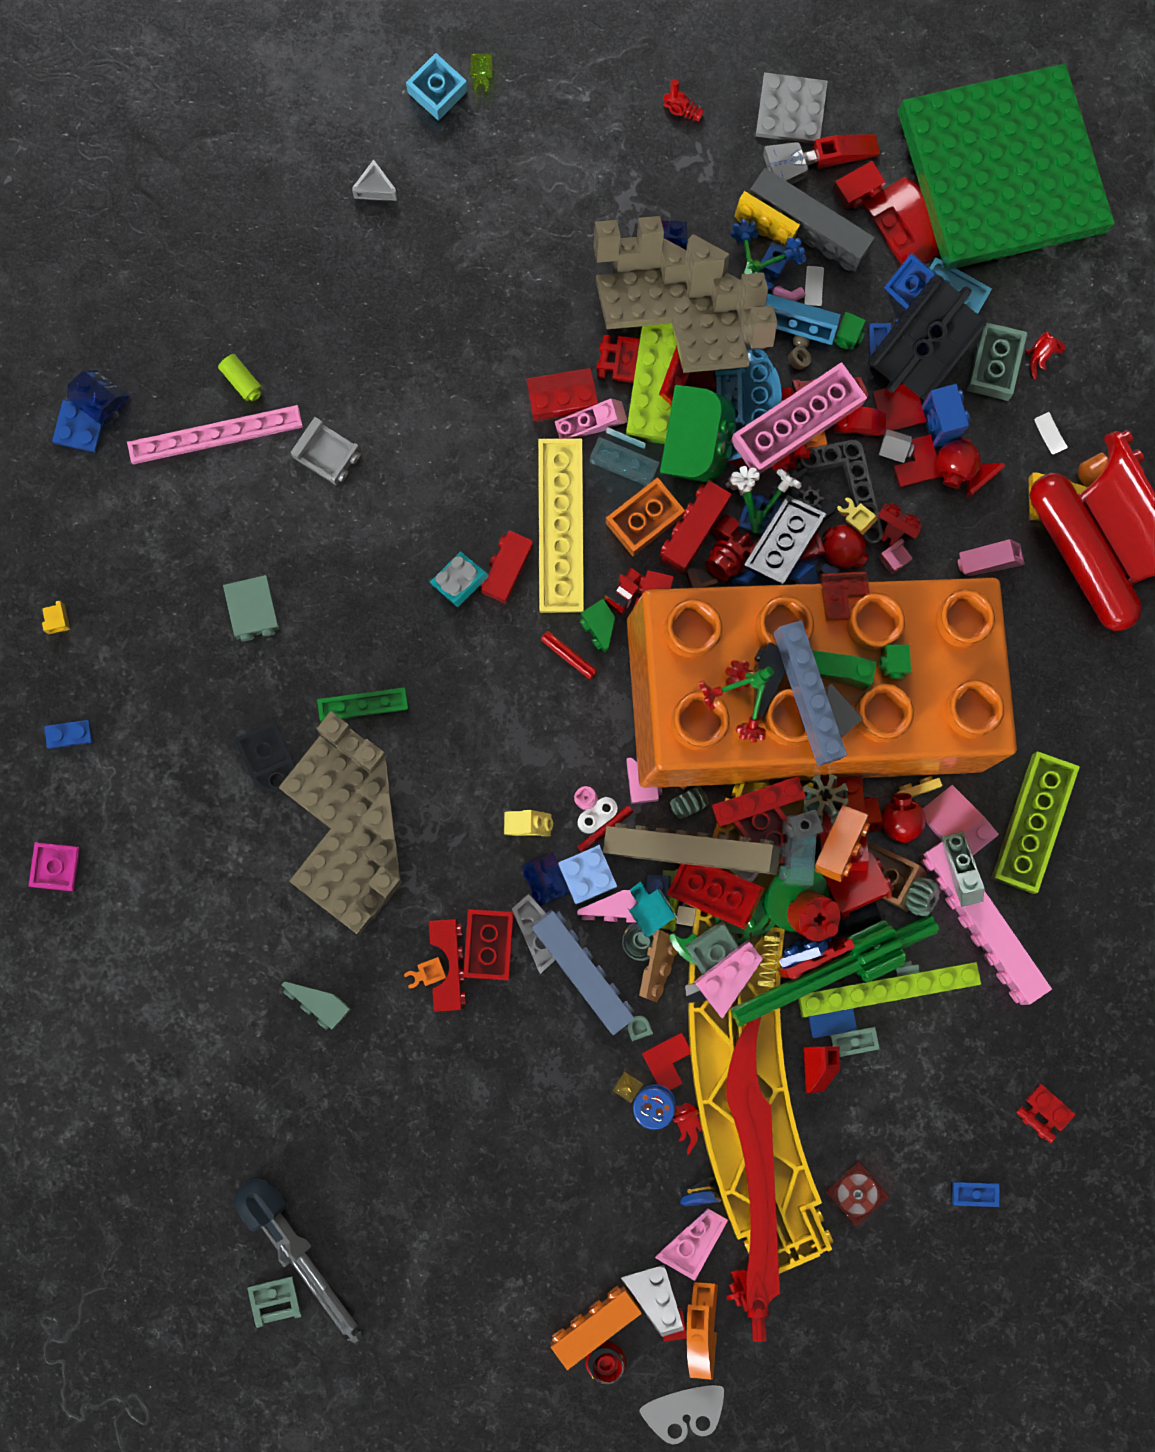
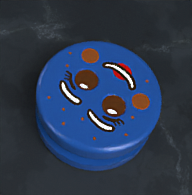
M657 1084L643 1088L638 1093L633 1104L636 1120L645 1128L653 1130L667 1126L672 1121L677 1109L673 1093L668 1088Z

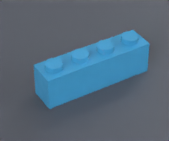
M767 293L765 306L773 305L777 319L776 329L832 345L841 314Z

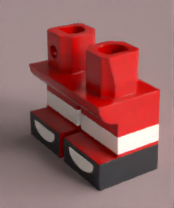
M632 568L625 577L620 574L617 591L610 588L605 594L604 601L607 606L622 616L637 595L638 584L641 581L642 575Z

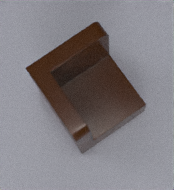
M694 567L686 571L690 588L717 587L719 584L718 578H715L706 567L698 570Z

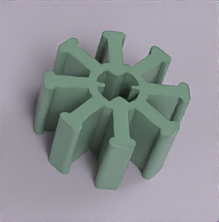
M830 774L827 786L823 785L820 775L814 776L813 787L816 789L805 785L803 790L806 796L804 799L805 813L818 809L817 814L822 824L823 815L825 812H828L831 817V823H834L839 814L838 810L841 809L842 805L848 807V788L846 784L843 783L842 786L834 789L837 786V776Z

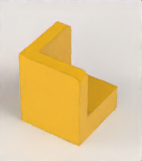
M57 601L55 606L43 608L45 622H42V626L47 634L70 630L63 602Z

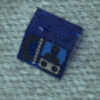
M97 370L82 371L68 384L67 399L100 425L130 397V395Z

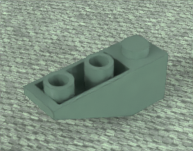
M964 831L942 836L953 884L961 907L984 902L985 888Z
M283 982L282 984L285 988L283 992L291 1000L298 999L302 1003L300 1008L308 1015L311 1013L319 1018L316 1022L325 1030L328 1028L334 1030L352 1010L335 994L289 982Z

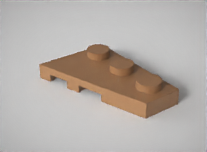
M657 930L652 934L654 936L653 946L648 947L647 955L650 956L649 966L644 969L639 996L658 1003L659 997L663 993L664 984L671 972L675 955L678 953L670 941V934L661 930Z

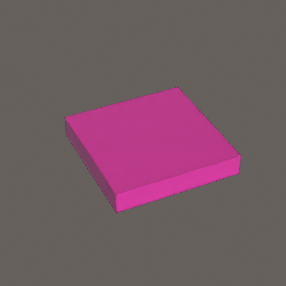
M35 842L29 887L75 892L80 847Z

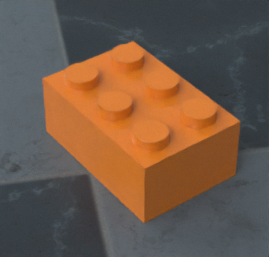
M657 477L606 517V524L629 553L635 556L682 519L685 510Z

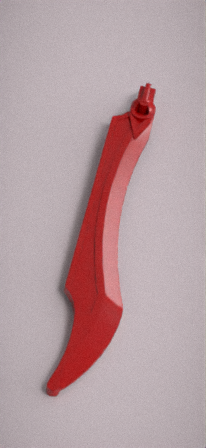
M761 1017L747 1023L732 1053L726 1084V1099L740 1139L748 1180L750 1249L746 1287L748 1317L752 1318L753 1342L766 1341L765 1318L769 1317L768 1305L774 1297L780 1294L771 1104L761 1093L756 1069V1045Z

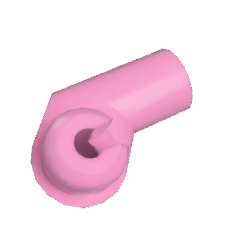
M777 286L772 291L773 295L792 301H798L806 296L802 287L790 292L781 286Z

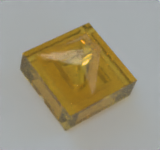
M624 1072L612 1091L632 1103L643 1083Z

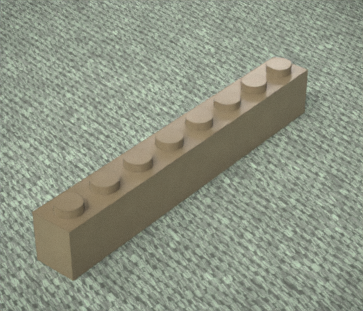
M615 823V827L606 826L603 853L608 855L774 875L778 873L781 848L773 845L774 841L760 839V843H753L751 838L739 837V840L735 841L731 840V836L718 835L717 838H710V834L697 832V836L689 835L690 832L676 830V834H673L664 828L648 831L649 827L635 826V829H628V825Z

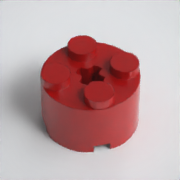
M806 890L799 893L795 901L790 903L787 918L789 924L796 932L809 940L823 941L837 934L840 923V910L838 904L817 891Z

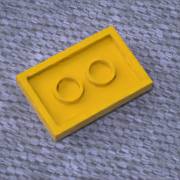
M745 191L741 195L734 215L740 223L742 219H747L748 224L751 221H755L757 224L756 230L759 231L758 234L770 238L775 244L780 243L786 246L788 238L793 237L795 240L800 224Z

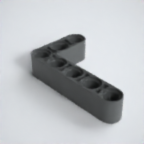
M848 440L811 448L810 457L814 459L815 464L807 465L804 459H800V469L802 470L806 467L808 469L807 473H813L843 466L850 496L855 507L861 503L877 516L878 520L863 534L867 547L877 546L883 537V529L878 517L879 512L861 443L857 440ZM854 448L857 451V455L850 456L846 449ZM828 452L833 453L836 456V460H828L825 454ZM859 469L862 472V476L855 477L851 470ZM862 489L866 491L867 497H859L857 490ZM867 532H875L877 539L870 540L867 537Z

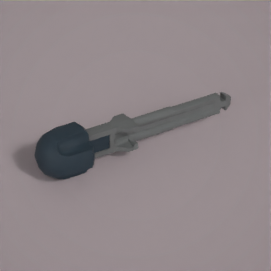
M258 1178L245 1182L235 1195V1207L250 1231H256L259 1228L263 1229L277 1248L278 1260L282 1266L285 1267L291 1262L342 1334L349 1336L347 1340L353 1343L359 1341L362 1338L361 1331L358 1332L356 1329L358 1325L305 1253L311 1248V1245L306 1239L298 1237L282 1216L281 1212L285 1209L286 1202L280 1193L266 1180Z

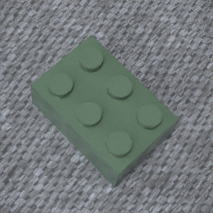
M986 323L978 337L966 391L1009 401L1014 393L1027 332Z

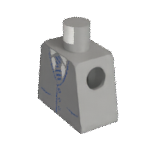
M798 142L765 146L763 152L768 170L791 185L807 177V165L817 163L815 151L811 150L803 153Z

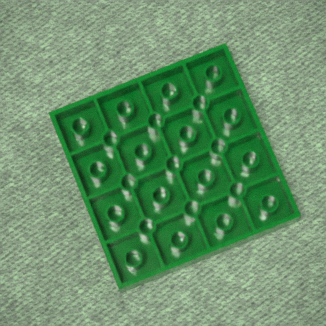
M1066 63L905 99L897 111L945 271L1104 234L1115 224Z

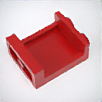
M872 852L868 854L869 865L866 871H850L848 876H843L841 882L823 875L832 900L838 904L842 920L849 917L850 912L883 897L891 898L892 883L888 877L884 878L881 872L884 870L879 858H874Z

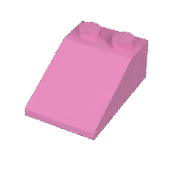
M953 785L923 808L927 825L941 841L942 836L964 831L972 855H975L999 835L988 820Z

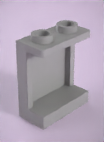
M314 417L290 452L294 459L334 485H337L339 481H344L349 472L347 469L351 463L355 464L361 455L359 453V445L351 443L329 429L316 417Z

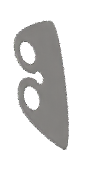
M710 1385L679 1391L648 1402L639 1411L647 1424L660 1438L667 1443L678 1444L688 1434L687 1425L683 1421L685 1414L691 1417L690 1427L696 1435L707 1436L713 1433L722 1411L724 1388L722 1386ZM700 1416H705L710 1420V1427L706 1431H700L696 1427V1420ZM671 1424L681 1426L682 1434L679 1438L673 1439L668 1435L667 1430Z

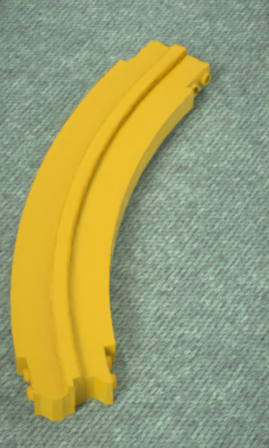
M779 782L735 784L731 796L735 798ZM813 783L806 784L808 785V787L814 789ZM804 799L779 808L787 819L805 813ZM716 822L711 838H717L718 835L731 836V840L738 841L741 836L732 824L719 827ZM804 847L780 863L778 871L786 866L799 864ZM722 869V870H724V871H727V872L733 874V873H732L731 871H729L728 869ZM758 873L752 883L768 891L774 879V874ZM695 908L692 933L699 937L708 927L712 928L717 925L715 917ZM768 918L769 920L767 924L762 929L766 928L769 925V923L771 922L770 918ZM777 925L766 933L755 937L752 936L751 932L749 934L751 939L748 940L761 956L762 954L775 953L762 947L767 944H776L764 941V936L781 938V941L778 942L781 945L765 946V948L779 952L778 955L764 956L778 963L762 965L777 971L776 973L761 974L775 979L776 982H771L775 984V987L780 985L781 976L777 969L781 967L779 959L782 957L785 932L784 929ZM733 933L732 936L733 938L738 939L742 938L743 934ZM762 958L760 964L771 963L773 961ZM690 962L688 985L695 984L694 982L702 976L697 965ZM760 964L723 1018L720 1017L708 1000L688 1003L692 1073L706 1149L720 1196L736 1238L738 1240L744 1237L747 1238L743 1242L748 1253L750 1249L748 1180L740 1139L726 1099V1084L732 1053L746 1026L744 1024L739 1027L731 1014V1008L772 989V987L757 985L758 981H773L759 975L761 972H774L761 967ZM780 1008L761 1016L756 1045V1069L761 1093L771 1104L780 1274L819 1257L826 1250L831 1251L830 1244L833 1243V1239L829 1231H824L821 1222L824 1219L819 1208L816 1210L814 1206L821 1204L822 1201L807 1165L791 1107L783 1058Z

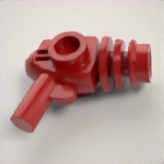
M672 79L670 82V93L663 95L664 106L669 108L670 112L674 115L682 116L686 113L684 118H687L689 114L688 119H691L693 116V121L699 122L704 110L701 109V106L697 109V104L693 107L694 101L689 105L690 99L684 92L679 91V80Z

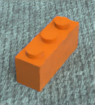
M842 805L815 864V872L839 882L842 881L843 876L849 875L852 868L850 863L852 856L858 855L861 848L859 843L861 836L866 837L870 828L867 814Z

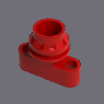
M724 515L711 529L712 534L718 541L709 551V558L705 562L707 570L721 581H727L731 576H737L744 569V564L761 539L759 538L753 543L749 540L751 538L749 533L743 535L737 531L740 523L730 515Z

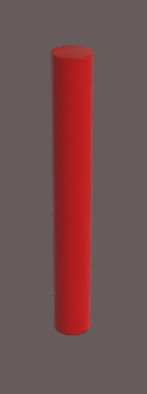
M627 805L578 845L577 849L582 853L605 836L606 826L615 827V823H621L633 813L630 806Z

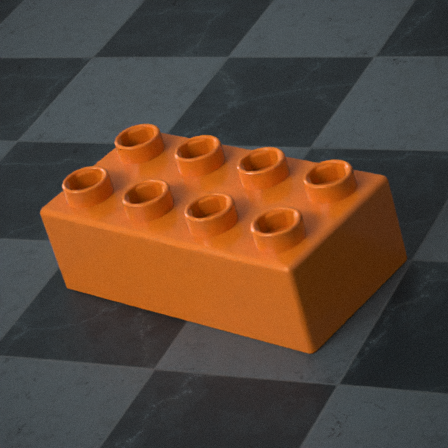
M997 578L652 589L643 592L627 618L638 779L640 786L643 788L782 782L799 776L800 781L813 780V777L816 775H820L821 779L829 778L830 774L837 776V778L862 776V778L981 773L1012 756L1017 751L1001 586ZM801 620L812 650L851 655L877 662L873 683L866 690L822 679L825 689L832 684L863 719L841 738L847 756L821 766H817L786 672L763 717L758 722L759 727L766 730V739L760 740L757 738L756 743L751 742L749 737L746 740L740 739V733L736 732L737 725L749 723V719L753 715L754 687L750 684L746 688L743 686V689L740 691L732 689L723 692L722 696L715 698V709L710 711L709 707L705 705L704 698L706 696H704L702 689H700L699 682L704 681L711 689L727 686L725 680L730 675H727L725 670L727 667L733 668L731 666V661L738 660L740 664L742 661H747L750 664L748 670L754 672V666L757 663L754 657L759 648H765L768 643L778 647L773 632L780 626ZM886 645H910L911 673L904 677L903 680L893 681L890 680V677H883L882 670L879 669L881 650Z

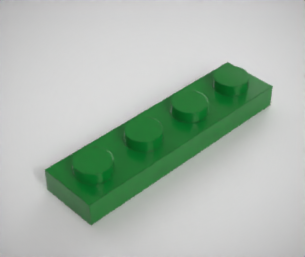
M406 688L317 699L320 722L325 719L330 711L341 719L408 710Z

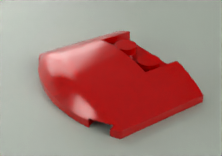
M903 177L883 189L879 196L873 199L870 197L864 201L862 206L901 265L911 253L923 263H927L940 255L919 184L909 180L907 177Z

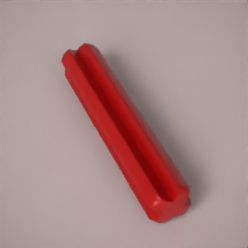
M546 631L541 637L543 643L588 679L593 678L597 670L550 631Z

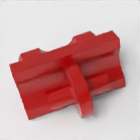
M734 1270L730 1272L734 1283L729 1284L731 1293L727 1294L726 1298L727 1300L734 1299L736 1306L742 1305L744 1311L747 1312V1270Z

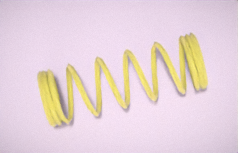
M764 936V941L776 944H767L762 947L775 953L762 954V958L773 962L761 963L760 966L774 972H761L759 975L773 981H758L757 985L774 988L775 984L771 982H776V980L761 974L776 973L777 971L762 965L778 963L775 960L764 957L765 955L779 954V952L765 948V946H779L781 944L778 942L781 941V938Z

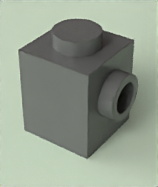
M816 809L789 818L787 820L788 825H785L789 838L793 837L794 842L823 832Z

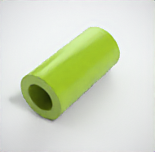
M231 354L222 360L218 369L245 401L257 400L262 394L261 390L263 387L235 354Z

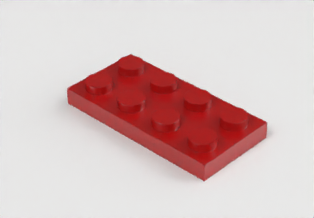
M681 864L666 895L746 930L765 889L720 868Z

